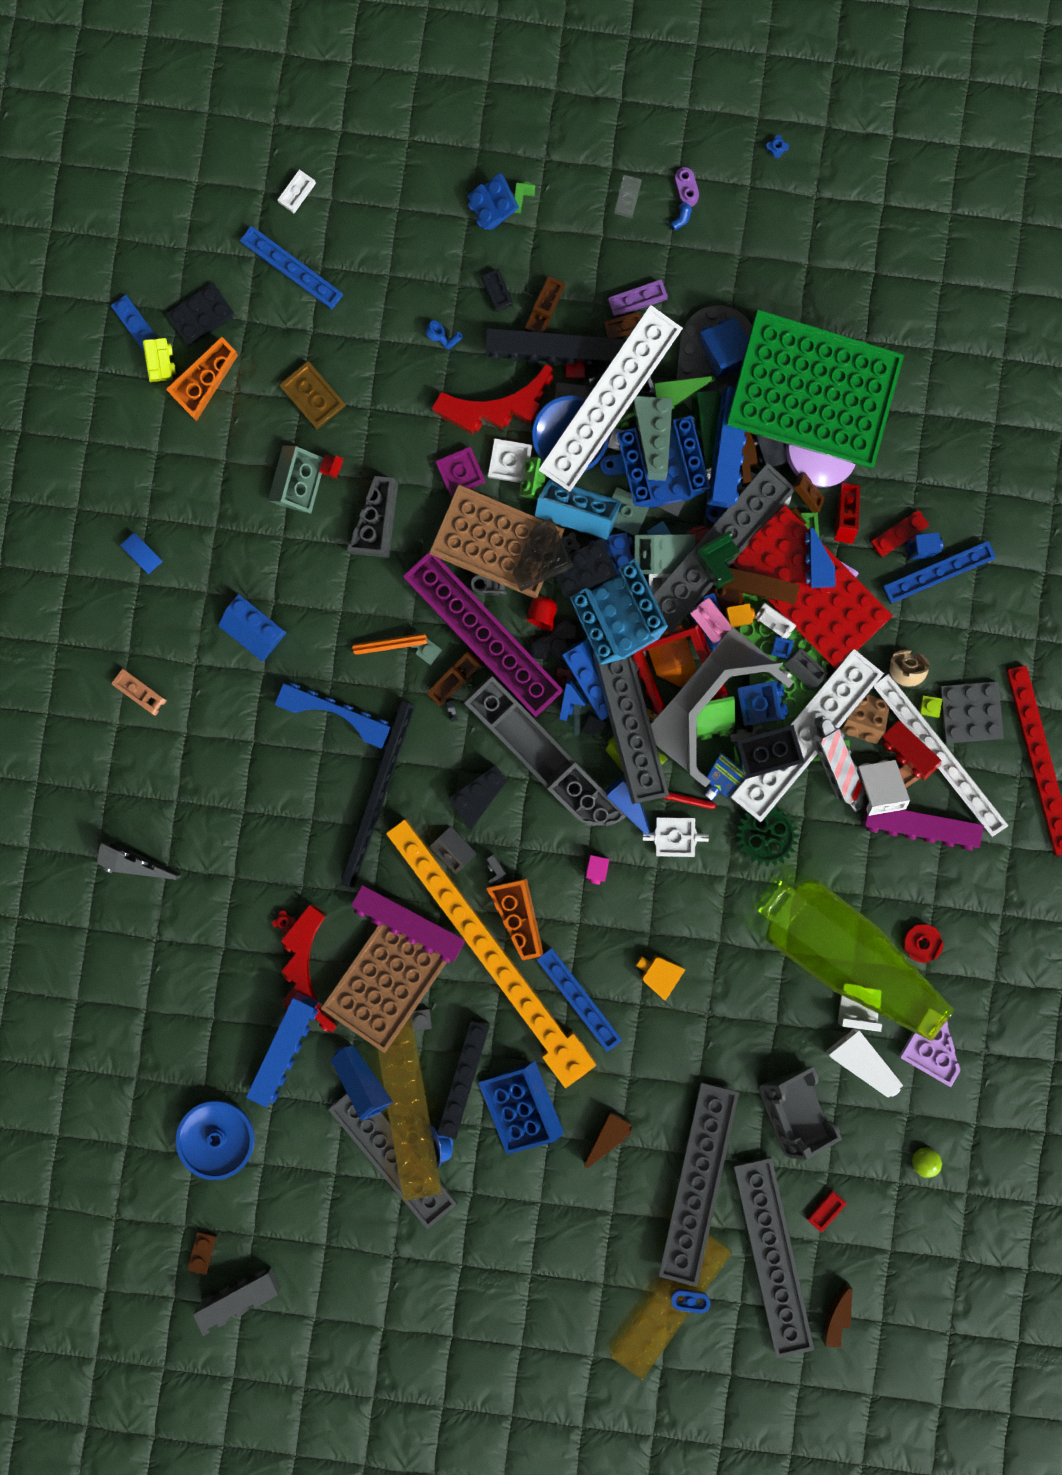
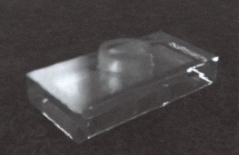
M623 176L614 214L633 218L642 179Z

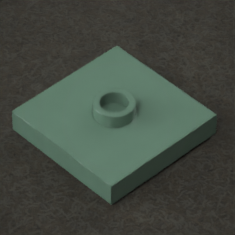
M616 487L612 498L622 502L613 528L624 533L627 532V534L635 537L640 531L649 508L634 506L631 493Z

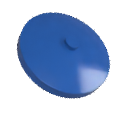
M573 395L562 396L550 401L539 412L534 422L532 437L534 448L543 462L586 398ZM609 436L586 470L592 468L602 458L608 446Z
M223 1100L206 1101L192 1108L181 1120L176 1134V1149L183 1165L194 1175L208 1180L225 1179L239 1172L250 1159L255 1145L254 1128L247 1114L237 1105Z

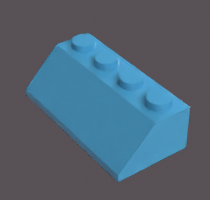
M549 479L538 497L535 517L607 540L613 529L622 501L575 486L569 492L552 479Z

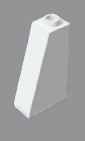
M856 1028L852 1029L825 1051L836 1062L888 1098L897 1095L903 1086L862 1033Z

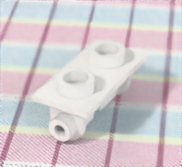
M766 603L755 615L758 622H762L775 631L782 639H787L796 627V624Z

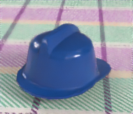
M429 1124V1159L434 1168H439L441 1163L451 1158L453 1140L438 1135L434 1126Z

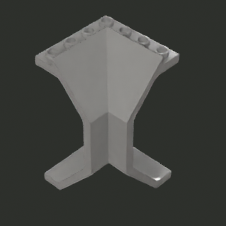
M732 627L731 630L723 635L718 645L673 700L651 723L655 744L706 787L711 781L696 767L698 714L727 679L732 676L768 672L782 685L789 688L794 683L790 679L792 675L785 669H779L783 663H776Z

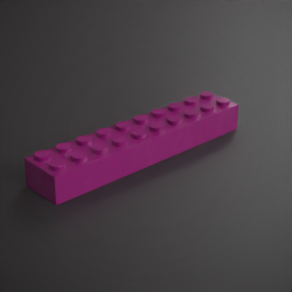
M429 553L426 554L403 576L412 588L535 718L563 693L564 690L438 557Z

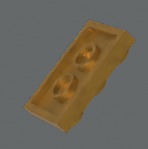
M309 361L279 385L317 430L346 406Z

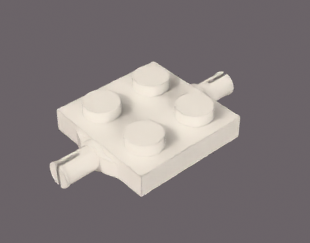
M656 818L654 833L646 835L643 832V836H650L643 837V841H654L656 856L695 857L697 841L708 842L709 838H701L709 837L708 834H697L695 818Z

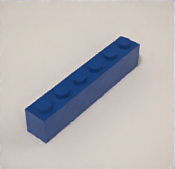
M727 386L722 391L709 482L710 489L708 490L707 497L708 505L730 508L738 501L737 484L741 480L739 470L744 460L742 448L746 443L745 431L725 426L735 387Z
M299 992L293 997L246 1098L266 1108L271 1102L275 1103L280 1093L277 1089L279 1086H283L287 1078L284 1074L287 1069H291L295 1061L292 1057L294 1053L298 1054L303 1043L300 1040L302 1036H307L311 1028L308 1025L310 1019L314 1020L319 1011L316 1009L318 1001Z

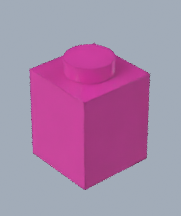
M595 855L589 856L585 877L589 879L590 883L600 884V881L605 882L609 858Z

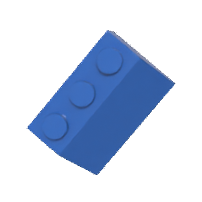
M240 594L227 607L218 625L262 662L287 633Z

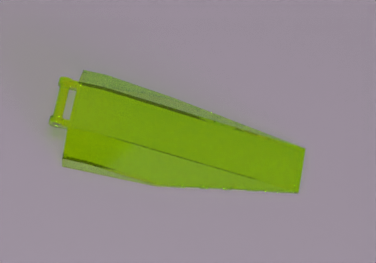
M810 878L794 889L781 881L778 884L779 888L764 908L761 907L759 910L761 914L770 920L765 940L831 990L932 1041L954 1012V1009L919 973L917 968L908 961L906 956L897 949L884 932L821 882ZM785 891L788 892L789 895L775 914H771L770 911Z

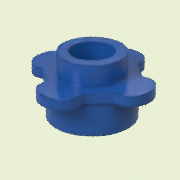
M776 135L773 141L767 143L766 148L772 156L779 158L784 151L789 149V144L782 140V136Z

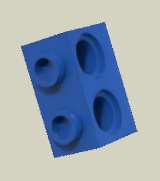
M939 532L915 535L906 541L908 560L931 558L942 552L943 540L939 536Z

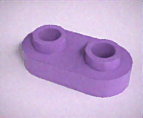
M680 168L675 175V185L681 203L686 202L692 207L699 199V191L694 173L689 168ZM682 175H687L688 178L683 179ZM687 193H692L693 196L688 197Z

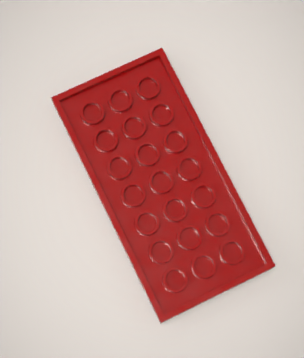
M784 505L748 541L749 544L732 564L738 570L800 585L794 605L775 599L767 600L781 615L796 624L795 629L836 670L853 649L857 651L893 615L824 544L823 546L835 566V587L809 588V584H806L805 574L809 572L808 564H805V553H808V545H805V533H808V528Z

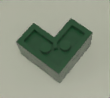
M728 531L697 549L696 559L717 589L734 580L733 574L725 564L740 555L739 549L732 541V532Z

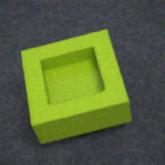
M921 696L920 714L939 718L942 699Z

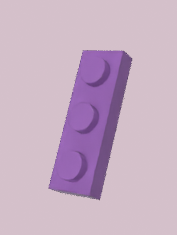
M661 279L609 297L608 303L615 318L667 300L668 296Z

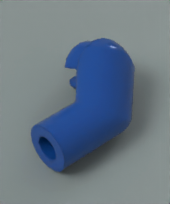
M682 202L679 205V217L670 222L673 231L689 222L692 208L686 202Z

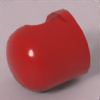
M544 596L533 598L528 609L526 621L543 630L551 631L554 626L553 619L557 612L555 601Z

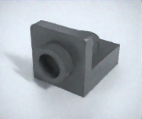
M495 854L487 858L488 863L486 865L491 873L495 872L497 875L489 879L488 883L492 884L494 882L497 885L505 879L503 876L506 874V871Z

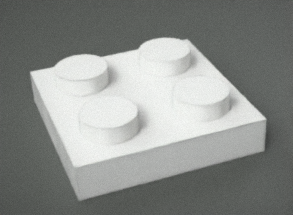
M495 439L488 477L521 483L525 460L531 457L532 445Z

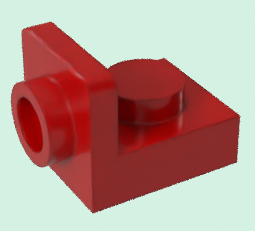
M325 455L319 472L337 480L344 462L343 458Z

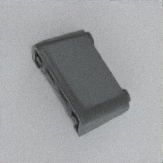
M814 1066L802 1068L766 1082L759 1087L760 1095L780 1147L789 1158L808 1160L842 1140L839 1127L835 1123L825 1120L813 1086L818 1083L819 1076Z

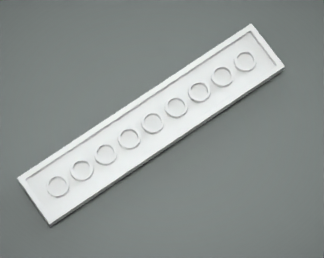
M649 306L539 468L540 472L569 492L572 490L683 329L681 326L653 306Z
M853 649L790 724L794 725L804 763L745 779L730 798L761 822L818 754L812 741L813 734L817 732L814 723L815 718L822 716L825 719L831 720L834 727L839 728L884 673Z

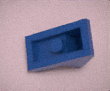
M567 678L559 720L567 721L568 715H572L574 704L586 706L587 699L572 678Z

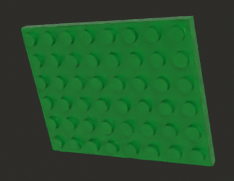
M757 310L725 426L872 469L875 466L904 355Z

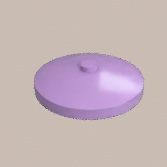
M789 444L785 446L788 463L795 475L798 476V474L805 472L812 483L819 488L830 487L844 481L856 465Z

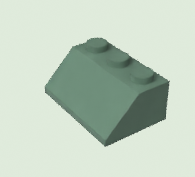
M282 446L268 501L311 514L322 475L319 469L324 458L297 446Z

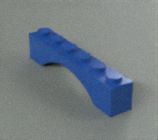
M291 682L289 686L283 684L275 703L276 706L293 713L314 709L336 713L355 727L364 742L384 749L391 729L388 726L389 722L379 718L378 721L370 719V714L362 711L360 714L352 712L354 708L345 704L342 707L335 705L336 701L328 697L322 700L317 697L318 693L307 690L306 693L300 691L301 686Z

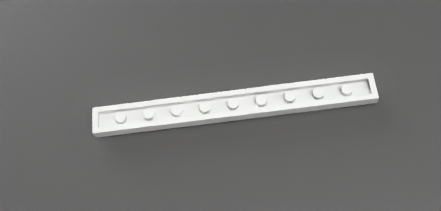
M888 673L880 679L873 687L899 720L942 760L941 766L938 769L990 835L993 837L1008 827L1007 822L892 679L890 674Z

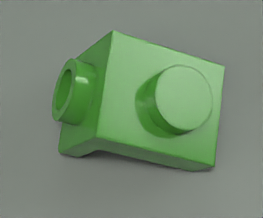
M529 182L516 184V191L512 194L519 209L514 213H521L523 195L535 196V185Z

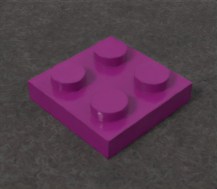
M471 447L436 461L451 498L454 496L458 485L473 489L486 483Z

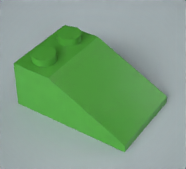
M734 696L707 703L697 716L696 738L707 740L712 738V735L726 736L731 734V731L735 728Z

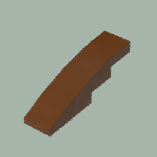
M548 276L524 331L546 332L566 283Z
M729 568V570L733 574L734 580L722 586L723 588L751 596L756 595L770 600L775 599L793 605L796 602L800 585L732 568Z

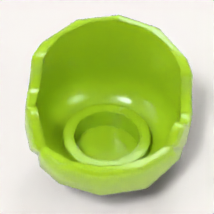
M920 1148L913 1154L912 1166L920 1176L931 1178L941 1171L942 1161L939 1153L932 1148Z

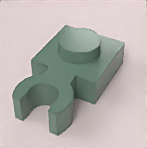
M428 639L427 644L410 646L411 648H417L418 650L415 654L430 665L442 652V649Z

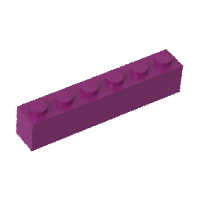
M865 804L861 826L867 827L866 831L878 833V830H885V834L897 836V833L905 834L904 838L916 840V837L924 838L923 842L934 844L935 840L943 841L942 845L954 847V844H960L961 849L973 851V847L980 848L984 825L906 810L868 816L866 810L868 804Z
M363 885L351 905L355 909V914L363 918L365 915L371 917L372 923L380 927L382 924L389 927L387 931L397 936L401 933L406 936L404 940L413 945L416 942L423 945L422 949L430 954L433 951L440 954L439 959L447 963L450 960L455 962L465 944L464 939Z

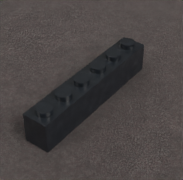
M471 1018L438 1135L455 1140L457 1138L490 1023Z

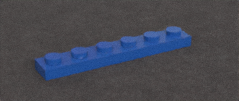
M250 226L241 238L240 242L329 309L333 310L342 298V292L253 226Z
M989 541L887 584L882 588L889 604H892L996 559V556Z
M551 947L542 956L537 958L539 964L604 1049L608 1052L620 1043L622 1038L554 949Z

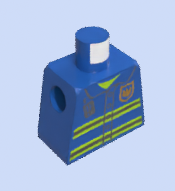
M719 753L706 775L711 782L704 795L711 801L714 800L718 793L724 797L729 796L745 780L742 769L722 753Z

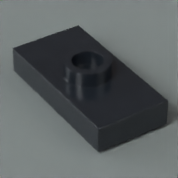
M499 268L481 275L495 312L513 306V301Z

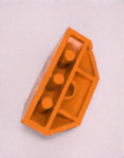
M681 623L676 627L674 631L683 629ZM665 630L662 635L668 634L669 632ZM686 637L648 650L656 675L678 687H683L696 672L695 662Z

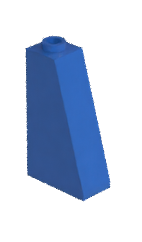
M353 1045L349 1047L342 1046L335 1052L336 1055L331 1059L332 1064L360 1120L362 1121L380 1114L393 1101Z

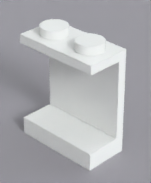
M882 760L879 763H865L858 766L857 774L862 779L869 799V804L866 808L868 816L907 808L910 799L896 760Z

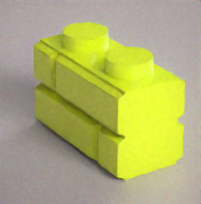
M165 338L144 340L143 345L149 381L173 380L172 375L176 374L174 363H170L169 355H173L171 343L167 344Z

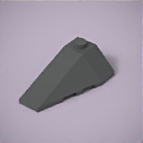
M114 842L101 843L97 864L101 865V869L106 872H119L174 880L179 879L181 876Z

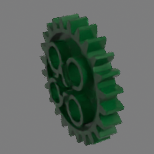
M775 805L763 819L765 821L764 829L757 828L755 825L757 819L745 813L744 815L747 820L740 819L743 826H737L741 833L736 834V837L741 838L737 844L743 845L739 851L747 852L744 858L751 856V863L758 860V866L765 862L766 867H769L770 862L777 866V860L780 863H784L783 857L789 859L790 855L788 852H795L792 845H798L794 838L799 837V835L794 834L798 827H792L795 820H788L790 813L784 816V809L782 808L777 812V806ZM776 824L784 827L783 834H777L774 831ZM755 830L763 834L769 831L770 836L783 838L784 841L781 842L773 838H769L766 841L765 836L753 834L750 831ZM753 837H757L760 840V846L757 848L752 847L750 844V840ZM774 842L779 845L777 853L770 851V843Z

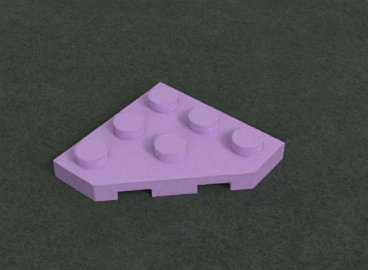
M927 1007L899 1057L951 1087L960 1072V1067L955 1056L952 1037L948 1030V1022L946 1017Z

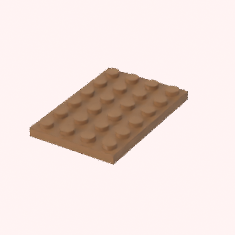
M458 485L429 554L530 597L537 598L565 529Z
M384 924L376 928L321 1009L383 1053H386L447 962L439 959L440 954L434 951L432 954L422 949L423 945L417 942L413 945L404 940L406 936L401 933L397 936L387 931L389 927Z

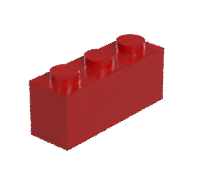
M898 721L882 736L883 747L887 751H892L896 754L897 760L902 765L906 764L911 769L910 772L917 779L921 778L924 781L941 766L942 760L901 721Z

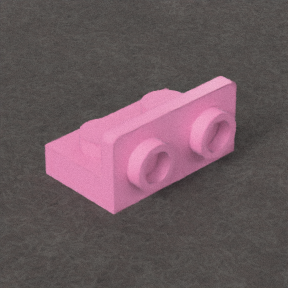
M710 598L705 599L694 607L690 613L714 644L720 641L722 636L732 628Z

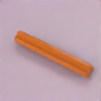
M421 633L353 644L352 649L353 653L358 655L427 644V636Z

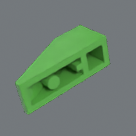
M715 376L655 383L656 398L672 399V409H675L674 405L681 404L716 380Z

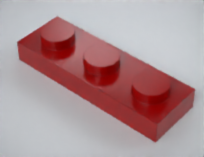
M917 510L871 541L870 544L881 558L928 527L929 524L921 512Z

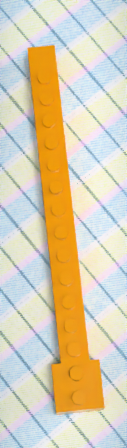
M405 819L386 834L545 1047L546 1050L542 1053V1058L566 1089L596 1066L595 1059L575 1032L572 1030L566 1035L409 821Z

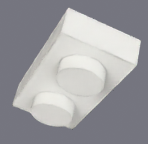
M299 170L279 197L278 203L292 213H295L316 184L315 180Z

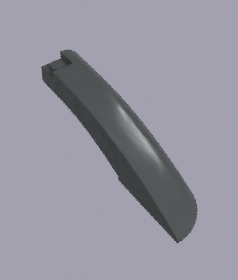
M492 674L478 687L476 686L466 697L464 704L578 820L592 826H609L627 817L606 796V791Z

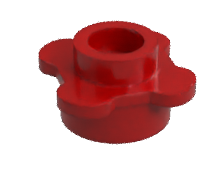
M280 911L279 917L273 921V926L275 928L278 927L282 930V933L286 934L290 930L289 928L296 923V919L288 915L286 911Z

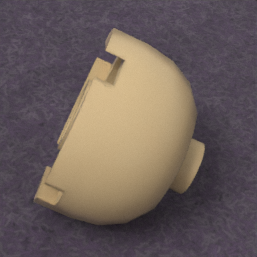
M900 650L893 654L890 660L889 672L892 679L898 684L907 687L916 686L926 678L930 663L920 653L915 655L911 654V650Z

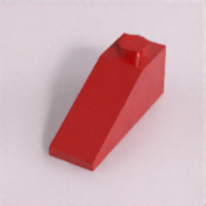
M841 483L834 525V541L850 544L854 542L859 530L860 485Z

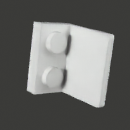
M843 985L838 1023L843 1027L881 1032L882 1024L878 1022L881 990Z

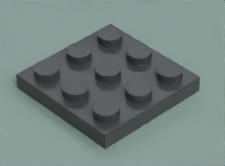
M999 682L939 687L940 698L942 699L941 711L944 744L1004 739Z

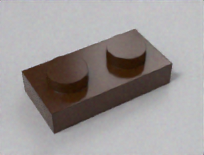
M636 312L604 321L603 326L607 338L621 339L630 336L642 318L641 313Z
M805 472L798 474L793 488L813 513L820 512L825 499Z
M201 1230L197 1232L188 1271L207 1275L217 1234Z

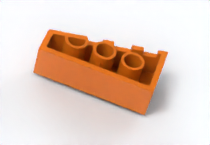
M221 337L166 390L197 421L238 357L237 352Z
M527 878L487 887L486 889L491 895L494 905L521 959L526 960L542 956L543 948Z

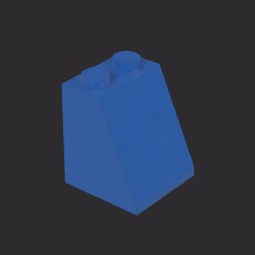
M736 317L733 319L725 318L719 322V325L714 327L712 325L704 327L698 339L715 379L717 380L740 370L748 337Z

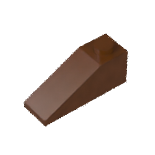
M611 1110L608 1111L583 1161L584 1167L589 1168L622 1143L625 1137H629L632 1130L629 1119Z

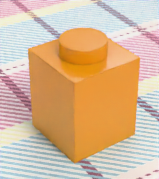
M750 603L728 607L724 610L726 619L733 628L750 625L753 623V619H755L754 608L750 607Z

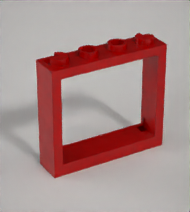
M698 623L662 635L657 641L632 654L633 661L637 662L639 667V676L645 682L647 696L651 697L653 702V711L656 715H659L666 707L643 651L691 636L700 662L703 664L711 654L703 630ZM724 684L710 701L727 696Z

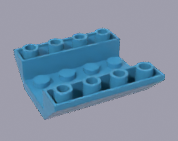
M636 559L618 568L621 574L593 591L585 588L570 597L601 665L629 657L657 641L668 627Z

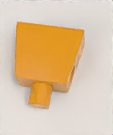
M657 955L651 961L641 956L636 964L637 967L644 971L641 979L665 1001L685 971L684 967Z

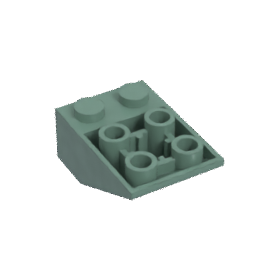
M696 534L635 535V559L642 573L671 574L695 547Z

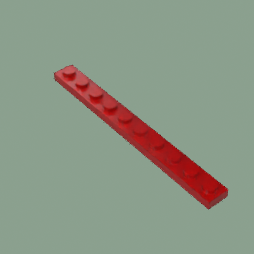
M1027 665L1006 670L1053 853L1054 855H1061L1062 798Z

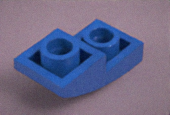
M135 533L130 535L120 545L147 574L151 573L162 562Z

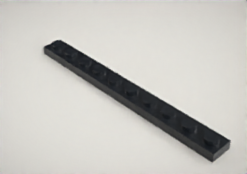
M402 701L401 705L397 708V717L395 723L391 726V735L389 741L385 744V753L383 759L379 762V771L377 777L373 780V789L371 795L367 798L366 810L361 816L360 828L354 837V846L347 858V867L341 875V885L356 886L415 706Z

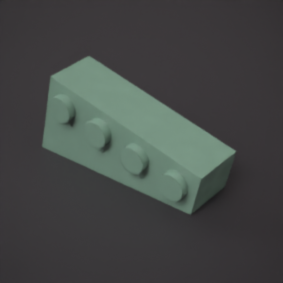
M636 396L632 406L648 480L666 481L672 399Z

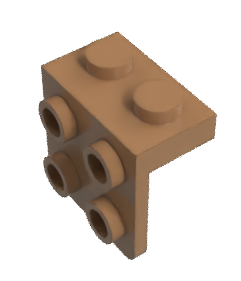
M867 694L842 724V732L849 736L877 744L886 730L889 713L888 704L883 699Z

